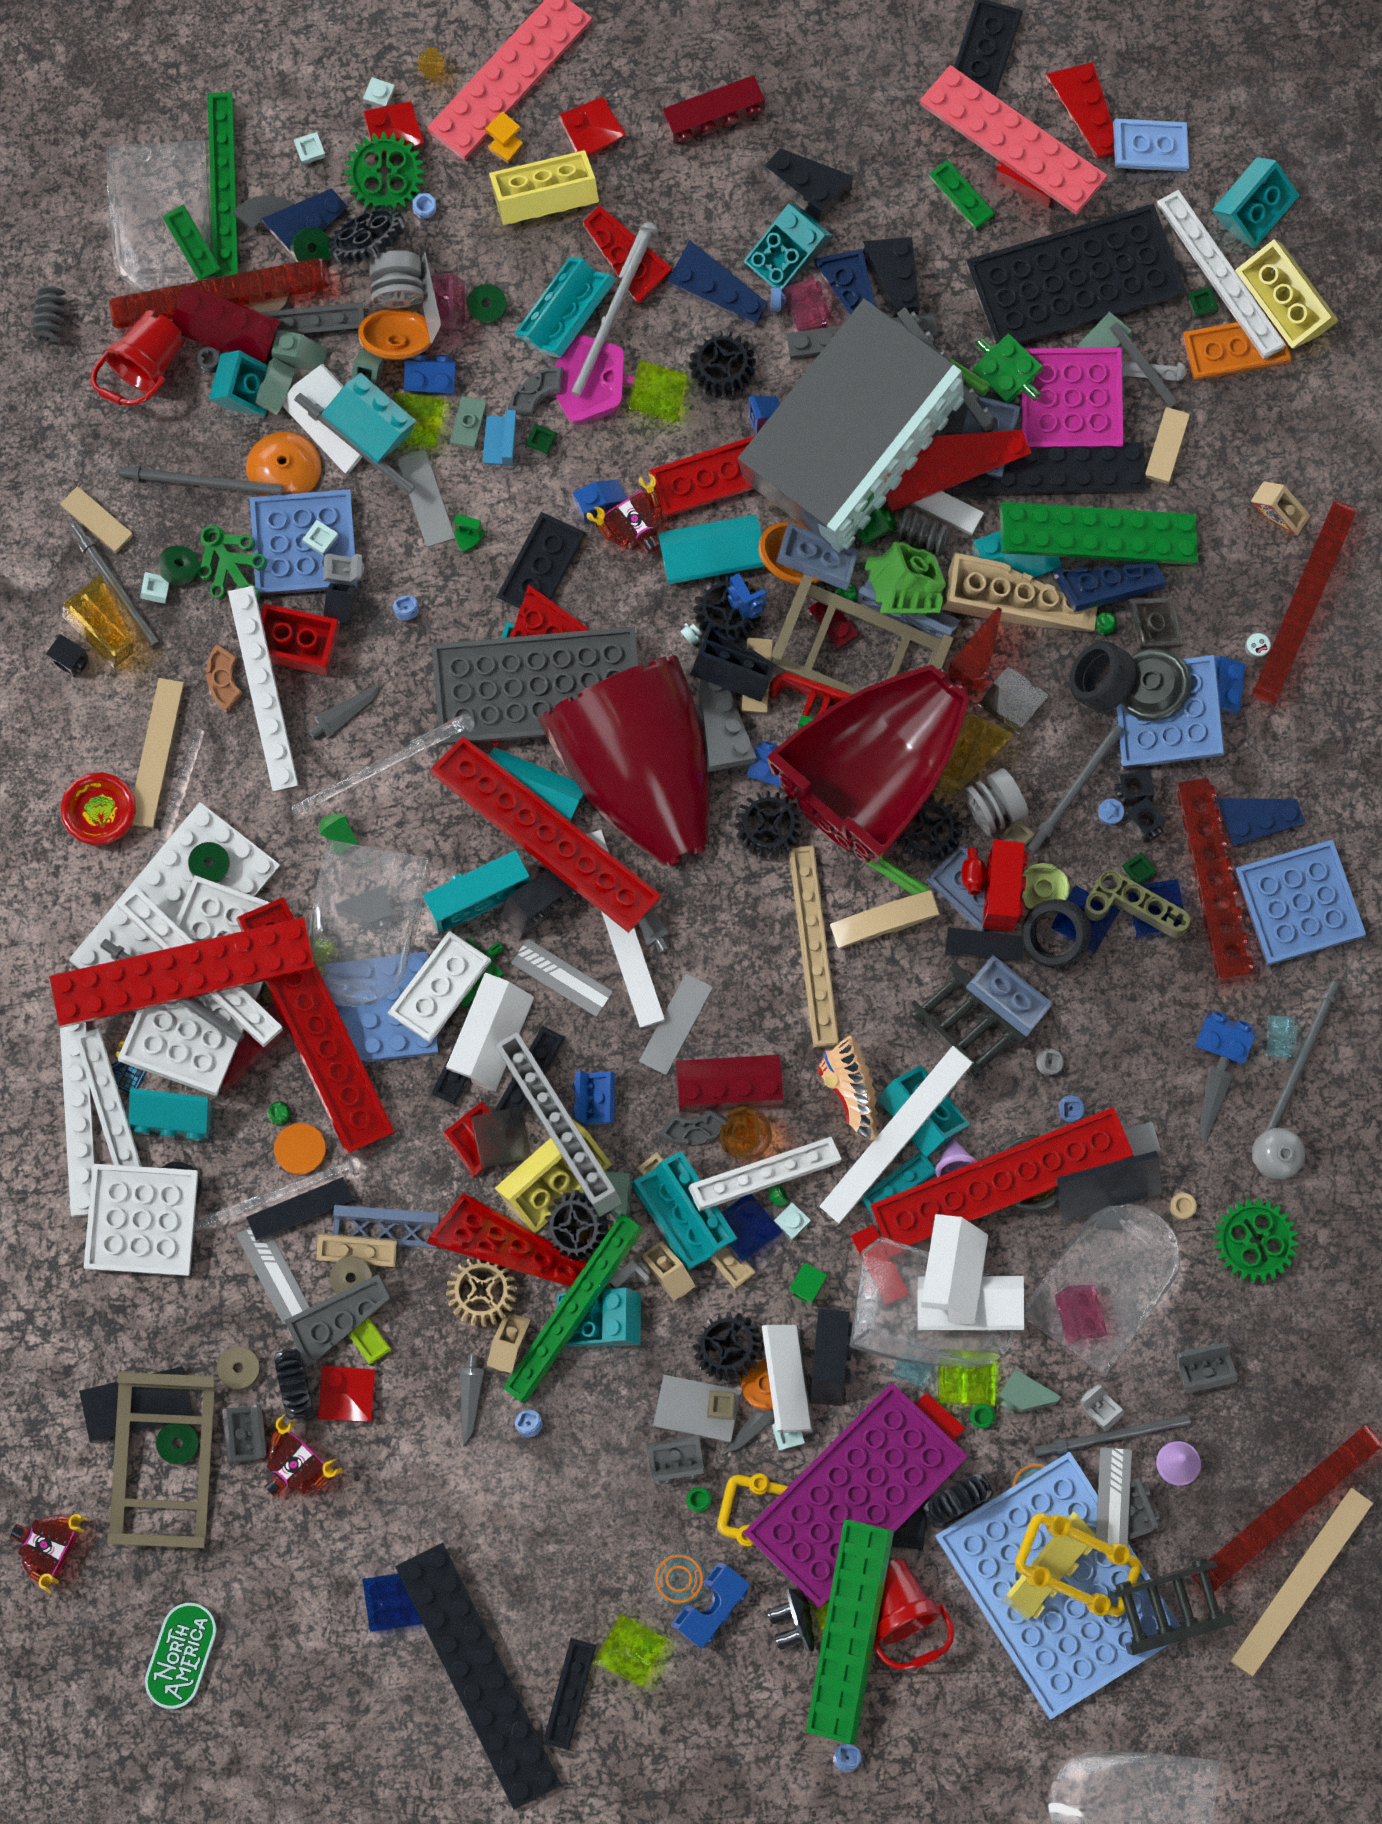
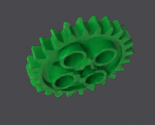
M385 132L382 133L381 139H378L375 133H373V141L370 142L364 137V146L356 143L355 147L358 152H349V156L353 161H345V165L351 168L344 171L345 176L351 177L345 181L346 186H354L349 191L350 195L358 193L356 202L359 203L365 200V209L370 204L373 207L377 206V208L385 205L386 208L392 205L393 209L397 208L396 205L400 204L405 209V200L413 202L411 194H420V190L416 185L424 184V181L418 178V176L425 175L424 170L418 169V167L423 165V160H415L420 155L419 151L411 153L413 143L405 146V137L396 141L395 133L391 135L390 139L386 138ZM383 151L387 153L386 165L387 171L390 172L387 174V194L385 195L382 193V175L380 174L382 172ZM370 155H375L378 157L379 162L375 166H368L365 163V159ZM400 155L404 161L401 165L394 166L390 163L391 157ZM397 179L404 183L403 188L398 191L390 187L391 182ZM369 180H376L379 183V187L374 191L366 189L365 185Z
M1247 1198L1244 1207L1238 1201L1235 1204L1236 1211L1230 1207L1227 1208L1226 1212L1229 1217L1225 1215L1220 1216L1219 1219L1224 1225H1215L1214 1229L1219 1231L1220 1234H1214L1212 1237L1213 1240L1219 1241L1218 1244L1214 1245L1213 1250L1221 1251L1216 1259H1225L1226 1262L1222 1268H1233L1230 1276H1234L1237 1272L1240 1273V1281H1243L1246 1276H1250L1251 1284L1255 1282L1256 1277H1259L1261 1283H1265L1266 1275L1270 1279L1275 1280V1271L1283 1275L1285 1270L1282 1265L1291 1266L1292 1262L1287 1257L1295 1258L1297 1255L1295 1251L1291 1250V1248H1296L1299 1245L1298 1242L1292 1240V1238L1298 1235V1232L1290 1231V1228L1295 1223L1294 1221H1285L1289 1215L1288 1212L1282 1215L1279 1214L1280 1205L1274 1210L1271 1209L1270 1200L1265 1206H1262L1260 1198L1256 1200L1255 1205H1252L1250 1199ZM1257 1218L1265 1219L1268 1223V1228L1259 1229L1255 1225V1220ZM1244 1220H1248L1251 1231L1245 1225ZM1233 1229L1242 1230L1245 1236L1244 1239H1234L1231 1231ZM1253 1236L1255 1239H1261L1259 1247L1256 1243L1251 1244L1250 1240ZM1271 1241L1277 1243L1280 1251L1277 1253L1270 1252L1267 1249V1243ZM1260 1250L1267 1258L1266 1262L1262 1260ZM1246 1252L1254 1254L1256 1262L1253 1264L1245 1262L1243 1254Z

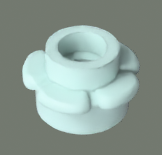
M685 623L686 627L680 632L694 647L698 642H702L700 637L703 634L694 623L691 626Z

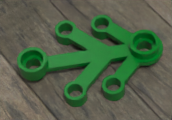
M217 525L207 526L202 530L201 543L205 547L202 564L197 572L198 576L205 581L211 580L215 575V571L211 567L215 551L220 557L214 584L210 588V595L216 600H222L226 597L227 590L224 584L227 572L230 573L239 589L254 586L247 582L237 564L249 565L258 571H262L267 567V559L262 554L247 555L228 552L224 545H235L244 551H251L255 547V540L247 534L242 536L225 534L224 530ZM217 535V538L211 542V538ZM249 539L250 543L244 546V542ZM262 559V563L256 566V561ZM209 569V573L203 576L204 570ZM254 586L257 601H259L260 591ZM221 588V593L215 595L216 590Z

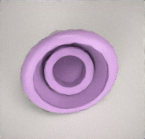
M950 1140L940 1162L936 1166V1176L938 1178L973 1164L977 1160L970 1156L956 1140Z
M1174 1441L1161 1448L1157 1455L1156 1465L1160 1476L1166 1482L1172 1485L1184 1486L1190 1484L1198 1476L1201 1460L1198 1452L1190 1444Z

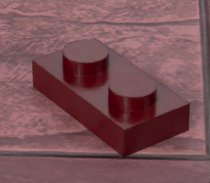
M817 602L808 608V613L820 628L828 606ZM835 609L825 635L838 651L857 638L858 633L843 613Z

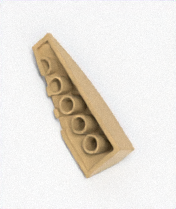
M959 553L953 555L945 580L946 586L943 588L942 610L1035 627L1086 632L1095 631L1097 607L1074 612L1064 593L1056 590L1054 586L1048 583L1043 584L1033 579V576L1015 571L1011 569V566L1002 562Z

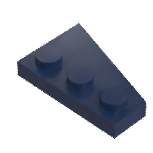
M331 188L261 218L260 221L291 254V241L299 230L311 227L323 231L348 206Z
M862 249L814 259L815 266L848 316L853 313L863 299H866L876 307Z
M1215 799V804L1232 848L1305 824L1297 799Z

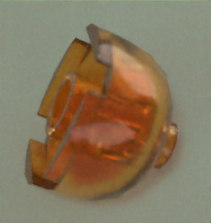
M745 1106L736 1107L726 1116L728 1117L726 1124L721 1125L720 1128L722 1149L732 1157L742 1160L755 1159L765 1153L772 1140V1128L765 1115Z

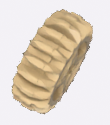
M468 1258L467 1264L469 1267L465 1268L463 1264H458V1269L461 1273L451 1272V1276L456 1281H447V1286L454 1289L446 1292L447 1297L454 1298L448 1302L449 1307L458 1306L453 1311L455 1316L464 1313L461 1318L463 1323L467 1322L469 1317H471V1326L473 1327L476 1326L477 1319L481 1320L482 1327H486V1319H491V1323L496 1325L495 1316L498 1315L500 1319H505L506 1316L502 1310L504 1309L508 1312L513 1310L512 1306L507 1302L514 1303L517 1300L515 1296L509 1294L517 1292V1286L510 1285L515 1281V1277H506L510 1272L509 1268H504L500 1271V1265L495 1264L492 1266L490 1262L484 1264L480 1259H477L478 1264L473 1265L471 1258ZM488 1272L495 1276L489 1277L486 1280H479L472 1274ZM467 1280L472 1290L467 1299L462 1302L460 1289L463 1282ZM501 1281L504 1291L500 1302L497 1304L491 1294L496 1285ZM476 1285L478 1287L482 1286V1289L487 1287L488 1299L486 1296L481 1297V1294L480 1297L477 1296ZM478 1303H484L491 1309L475 1311L469 1307Z

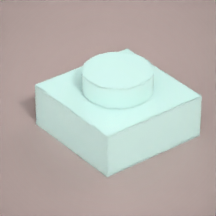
M372 77L363 97V102L378 108L388 106L395 91V85Z
M317 132L294 139L302 165L326 158Z
M316 520L302 541L305 545L324 556L338 538V533Z
M145 572L140 598L165 604L169 582L165 581L161 575Z
M793 1203L774 1220V1224L791 1240L811 1222Z
M772 1424L779 1452L805 1445L801 1431L779 1434L776 1431V1425Z

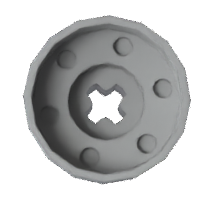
M388 251L378 254V258L374 256L370 258L368 262L369 276L373 282L370 286L372 292L371 300L375 307L384 310L409 309L422 303L424 294L422 291L423 284L419 279L422 275L419 255L409 251Z
M1004 768L987 776L989 788L981 781H977L974 785L975 789L972 786H968L963 791L972 817L989 836L996 833V827L1000 830L1005 828L1003 815L1011 823H1015L1029 813L1019 787Z

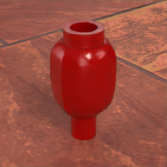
M971 847L967 849L968 858L962 864V883L969 895H980L987 884V870L983 860L978 858V849Z

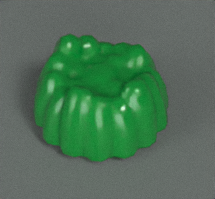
M850 583L847 590L837 587L835 594L857 602L859 591L855 585Z
M1109 612L1099 613L1096 617L1095 631L1103 636L1114 633V630L1117 629L1116 617Z
M276 1101L267 1109L268 1120L271 1121V1124L283 1126L291 1119L292 1112L287 1103Z
M781 1184L768 1188L767 1192L770 1193V1201H774V1206H784L788 1203L787 1193Z
M987 1404L975 1405L969 1415L973 1426H976L978 1429L989 1428L995 1419L994 1410Z
M694 1487L686 1495L687 1506L692 1511L703 1512L711 1505L710 1493L705 1488Z

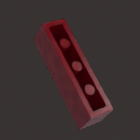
M752 75L663 108L662 119L673 144L678 142L686 143L697 135H707L714 132L716 128L724 125L732 126L740 119L746 117L753 118L760 115L762 111H765V99L755 76Z
M275 1002L265 1011L282 1026V1031L265 1047L259 1044L246 1030L243 1031L244 1037L238 1043L221 1084V1087L226 1092L289 1033Z

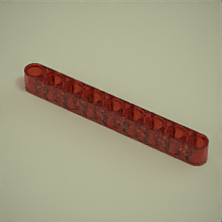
M317 258L186 284L235 303L246 305L250 304L249 301L253 303L271 298L276 299L323 290L330 286L326 260ZM185 284L110 299L108 303L112 326L114 328L132 327L145 311L149 310L154 311L151 317L156 319L160 314L168 319H173Z
M1334 499L1251 697L1275 706L1358 508Z
M1368 1424L1359 1429L1208 1560L1216 1561L1217 1567L1208 1569L1214 1592L1382 1447V1440ZM1192 1574L1191 1577L1201 1587L1198 1574Z

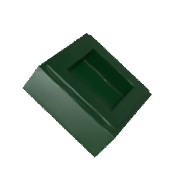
M1211 286L1187 293V300L1195 319L1219 311Z
M534 424L525 443V448L548 457L558 433Z
M1142 852L1121 866V870L1127 878L1139 885H1142L1157 874L1155 868Z

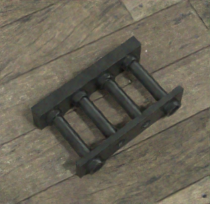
M955 962L948 968V982L922 1006L915 1000L911 1002L910 1010L912 1012L910 1015L918 1024L924 1023L949 1050L952 1046H955L974 1064L966 1072L967 1075L973 1080L977 1078L982 1083L986 1078V1073L982 1069L1009 1044L1011 1046L1015 1044L1020 1048L1026 1042L1027 1037L966 989L972 978ZM955 989H961L967 995L965 997L966 1001L942 1023L938 1024L929 1013ZM973 1007L975 1009L979 1007L985 1013L983 1015L984 1019L956 1043L948 1035L947 1031ZM991 1026H997L1003 1032L1001 1034L1002 1037L978 1060L974 1061L965 1050Z
M1207 1557L1191 1561L1192 1566L1135 1584H1131V1581L1122 1582L1115 1585L1116 1590L1109 1591L1111 1597H1122L1133 1634L1131 1637L1132 1641L1125 1643L1128 1654L1136 1655L1234 1624L1232 1614L1223 1613V1610L1219 1609L1208 1569L1217 1567L1216 1561H1208ZM1195 1573L1198 1574L1209 1611L1207 1613L1208 1618L1199 1621L1193 1615L1182 1578ZM1169 1581L1173 1583L1184 1619L1181 1621L1182 1626L1172 1628V1625L1168 1624L1157 1585ZM1147 1589L1158 1629H1156L1157 1634L1151 1636L1143 1633L1132 1593Z

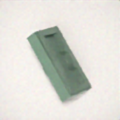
M465 396L461 397L450 445L475 450L487 405L486 401Z

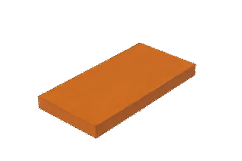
M1268 316L1266 317L1286 345L1284 349L1264 360L1238 322L1186 331L1182 335L1193 381L1291 363L1292 359L1288 343Z

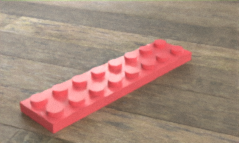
M544 0L427 127V131L463 160H466L489 135L485 128L502 111L507 115L592 23V17L570 0Z
M951 65L920 99V105L1075 215L1082 210L1107 180V174Z

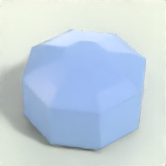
M429 193L418 194L413 199V213L420 219H430L436 213V199Z

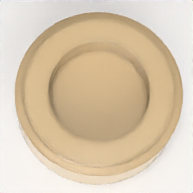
M1179 1193L1170 1202V1212L1179 1220L1191 1218L1197 1208L1195 1199L1188 1193Z

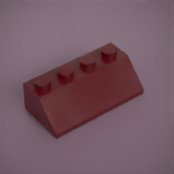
M185 284L172 322L182 331L181 336L225 353L240 350L265 364L281 320Z
M779 1054L676 1061L679 1113L709 1111L710 1109L729 1110L783 1106V1085Z

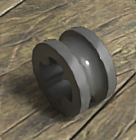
M212 347L201 349L197 355L199 367L205 372L217 370L220 359L218 351ZM209 355H212L214 362L212 364L210 362L205 364L204 357L207 356L209 358Z

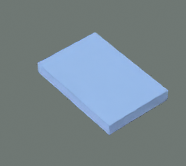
M1133 119L1114 120L1115 168L1188 171L1187 122Z

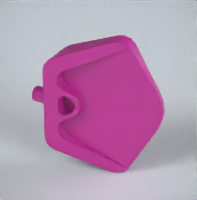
M576 335L554 367H563L564 370L561 394H555V397L571 424L578 425L606 417L618 410L622 399V385H634V376L623 375L624 352L621 347L604 342L580 397L574 396L571 391L595 339L585 335Z

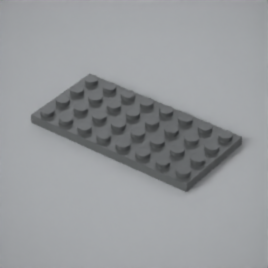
M635 626L431 644L440 746L454 745L462 736L471 743L546 736L538 721V718L544 712L550 710L552 713L554 712L555 705L566 698L573 697L575 700L578 698L581 690L638 665Z

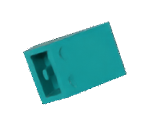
M788 203L743 262L769 285L781 287V291H783L822 252L833 238V235L798 204Z
M628 1288L603 1290L565 1346L622 1347L641 1345V1293ZM567 1293L557 1294V1307Z

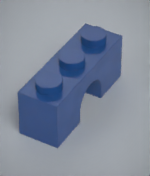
M721 1562L717 1563L703 1582L712 1592L713 1601L711 1606L707 1610L699 1612L694 1607L686 1604L670 1625L691 1644L701 1649L714 1639L716 1629L730 1618V1611L736 1603H740L746 1597L747 1589L750 1586L733 1569Z

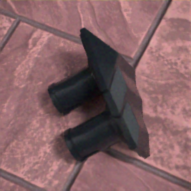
M787 1588L788 1602L767 1608V1614L772 1624L793 1617L796 1628L775 1634L776 1644L780 1650H784V1648L801 1643L806 1651L812 1652L814 1651L815 1640L812 1631L813 1621L810 1614L811 1604L799 1589Z

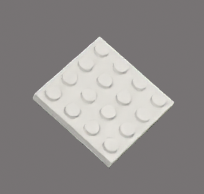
M93 1164L84 1269L190 1276L198 1171Z

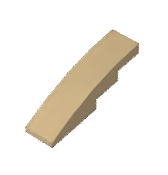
M929 890L863 911L834 922L830 926L837 947L843 949L860 941H869L889 932L896 933L940 915L933 891Z

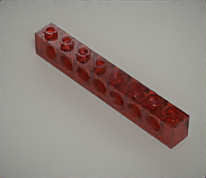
M1208 778L1179 782L1176 787V795L1217 985L1248 980L1251 971L1254 970L1252 957L1247 956L1245 949L1248 946L1246 931L1242 932L1240 922H1243L1241 907H1236L1235 897L1238 896L1235 882L1231 883L1229 873H1232L1231 860L1225 857L1224 849L1227 848L1226 837L1224 833L1220 834L1221 814L1219 809L1214 807L1213 800H1216L1215 787L1209 784ZM1201 803L1205 806L1206 810L1198 812L1194 809L1193 804ZM1206 827L1211 831V835L1202 836L1198 829ZM1207 851L1213 852L1217 859L1209 861L1204 857L1203 853ZM1209 877H1219L1222 884L1213 885L1209 881ZM1222 900L1226 903L1227 908L1220 910L1216 908L1214 902ZM1221 925H1228L1232 928L1233 933L1224 934L1220 931L1219 927ZM1228 949L1236 951L1238 958H1228L1225 955V951Z

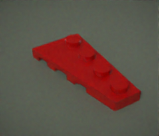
M1093 62L1047 73L1045 79L1055 90L1060 103H1063L1072 122L1079 128L1081 136L1096 160L1115 155L1113 123Z
M599 205L583 221V227L619 277L636 236ZM647 247L628 289V292L638 306L672 273V267Z

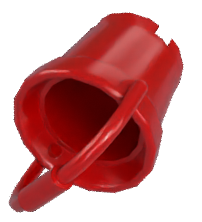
M145 311L142 317L119 341L113 342L106 349L105 353L95 364L90 377L93 390L99 394V397L119 406L139 405L148 401L165 382L163 375L186 341L185 338L179 339L182 331L165 316L160 314L156 319L151 317L154 311ZM107 362L110 368L130 386L146 392V394L137 399H125L124 396L108 389L100 388L96 381L97 374L103 364Z
M898 1558L889 1561L890 1566L887 1568L873 1648L882 1662L891 1668L899 1670L914 1668L916 1670L939 1660L940 1656L949 1650L954 1641L955 1630L952 1619L944 1604L937 1605L933 1599H929L910 1570L905 1558ZM942 1614L947 1625L948 1636L945 1644L940 1649L923 1654L908 1663L894 1662L882 1651L880 1645H888L904 1640L931 1625Z

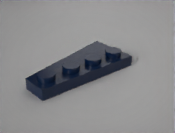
M1156 563L1124 565V568L1117 569L1111 568V566H1101L1098 570L1076 567L1075 571H1064V568H1056L1053 574L1074 612L1165 589L1167 584Z

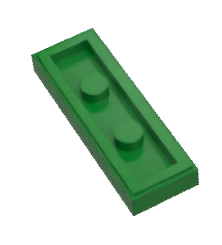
M949 160L929 173V179L975 231L995 217L994 211Z
M184 204L162 216L199 282L221 271Z

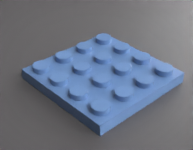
M350 489L250 497L252 538L255 540L253 555L262 554L268 561L267 567L264 570L258 571L254 568L255 587L260 591V596L326 591L330 583H335L323 581L324 556L305 545L302 539L315 521L318 520L338 533V538L325 555L333 554L345 557H353L355 555ZM262 559L256 561V566L262 563ZM355 582V583L352 584V585H349V586H355V588H358L357 582Z
M1214 655L1182 659L1189 668L1192 681L1190 695L1182 709L1170 718L1155 722L1140 720L1127 713L1121 704L1117 706L1118 726L1123 729L1119 737L1122 767L1124 769L1225 755L1217 667Z
M1333 839L1235 868L1234 871L1267 966L1366 936Z
M427 952L324 964L327 989L362 1063L439 1054L437 1035L429 1043L388 1015V1011L427 961Z

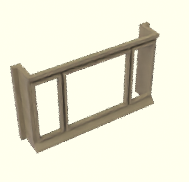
M803 574L770 657L773 658L772 663L776 664L775 666L844 692L855 694L860 690L812 670L835 609L902 637L886 679L897 675L910 641L933 650L927 666L933 665L938 670L942 669L953 637L943 634L940 638L934 637L811 584L813 577ZM806 597H809L828 607L806 663L802 666L782 656Z
M118 1372L117 1383L119 1387L110 1531L107 1544L204 1548L206 1544L215 1392L214 1376ZM132 1387L204 1390L202 1416L131 1413ZM130 1422L202 1425L197 1502L125 1499ZM125 1507L197 1510L195 1537L124 1534Z

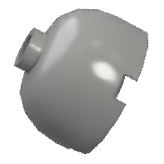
M1271 1128L1256 1138L1252 1147V1160L1263 1176L1270 1179H1287L1294 1176L1302 1168L1305 1161V1147L1302 1140L1294 1132L1285 1128Z

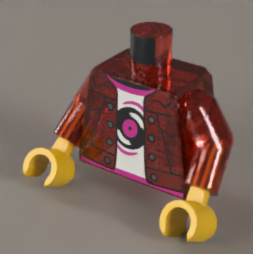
M650 473L651 481L647 485L644 484L642 477L639 478V484L646 489L645 493L641 489L606 513L602 508L594 507L598 512L596 518L591 513H587V519L596 522L597 529L607 542L619 547L626 546L629 550L642 545L647 554H651L659 548L660 545L654 536L660 532V524L663 520L662 502L657 489L653 488L656 484V479Z
M284 1414L276 1421V1429L269 1441L266 1454L268 1464L266 1467L274 1477L264 1488L274 1498L285 1487L294 1495L297 1493L304 1495L320 1491L333 1476L342 1473L343 1469L341 1467L334 1471L332 1464L336 1459L326 1463L323 1462L292 1431L288 1433L295 1426V1421L292 1420L288 1426L285 1425L283 1419L286 1414Z
M65 1514L44 1516L41 1521L34 1520L30 1529L16 1524L11 1532L10 1539L22 1544L18 1554L22 1557L21 1565L29 1579L49 1594L52 1593L48 1589L49 1585L52 1582L59 1583L57 1578L79 1536L76 1531L80 1533L85 1531L79 1527L81 1521H88V1518L79 1514L72 1516Z

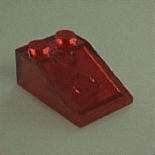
M999 607L996 608L950 662L948 675L951 678L950 681L957 686L962 685L968 691L969 696H972L976 691L980 693L988 683L987 678L990 675L988 671L1002 609Z

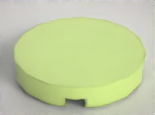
M1047 863L1035 864L1022 874V876H1026V888L1020 901H1024V906L1027 909L1031 910L1039 903L1048 900L1068 899L1070 888L1068 878L1055 865Z

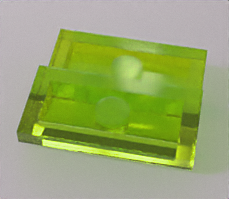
M639 360L628 408L676 422L688 374Z
M394 392L393 401L416 420L409 438L403 444L437 448L444 398Z
M939 1350L938 1403L952 1405H995L996 1353Z

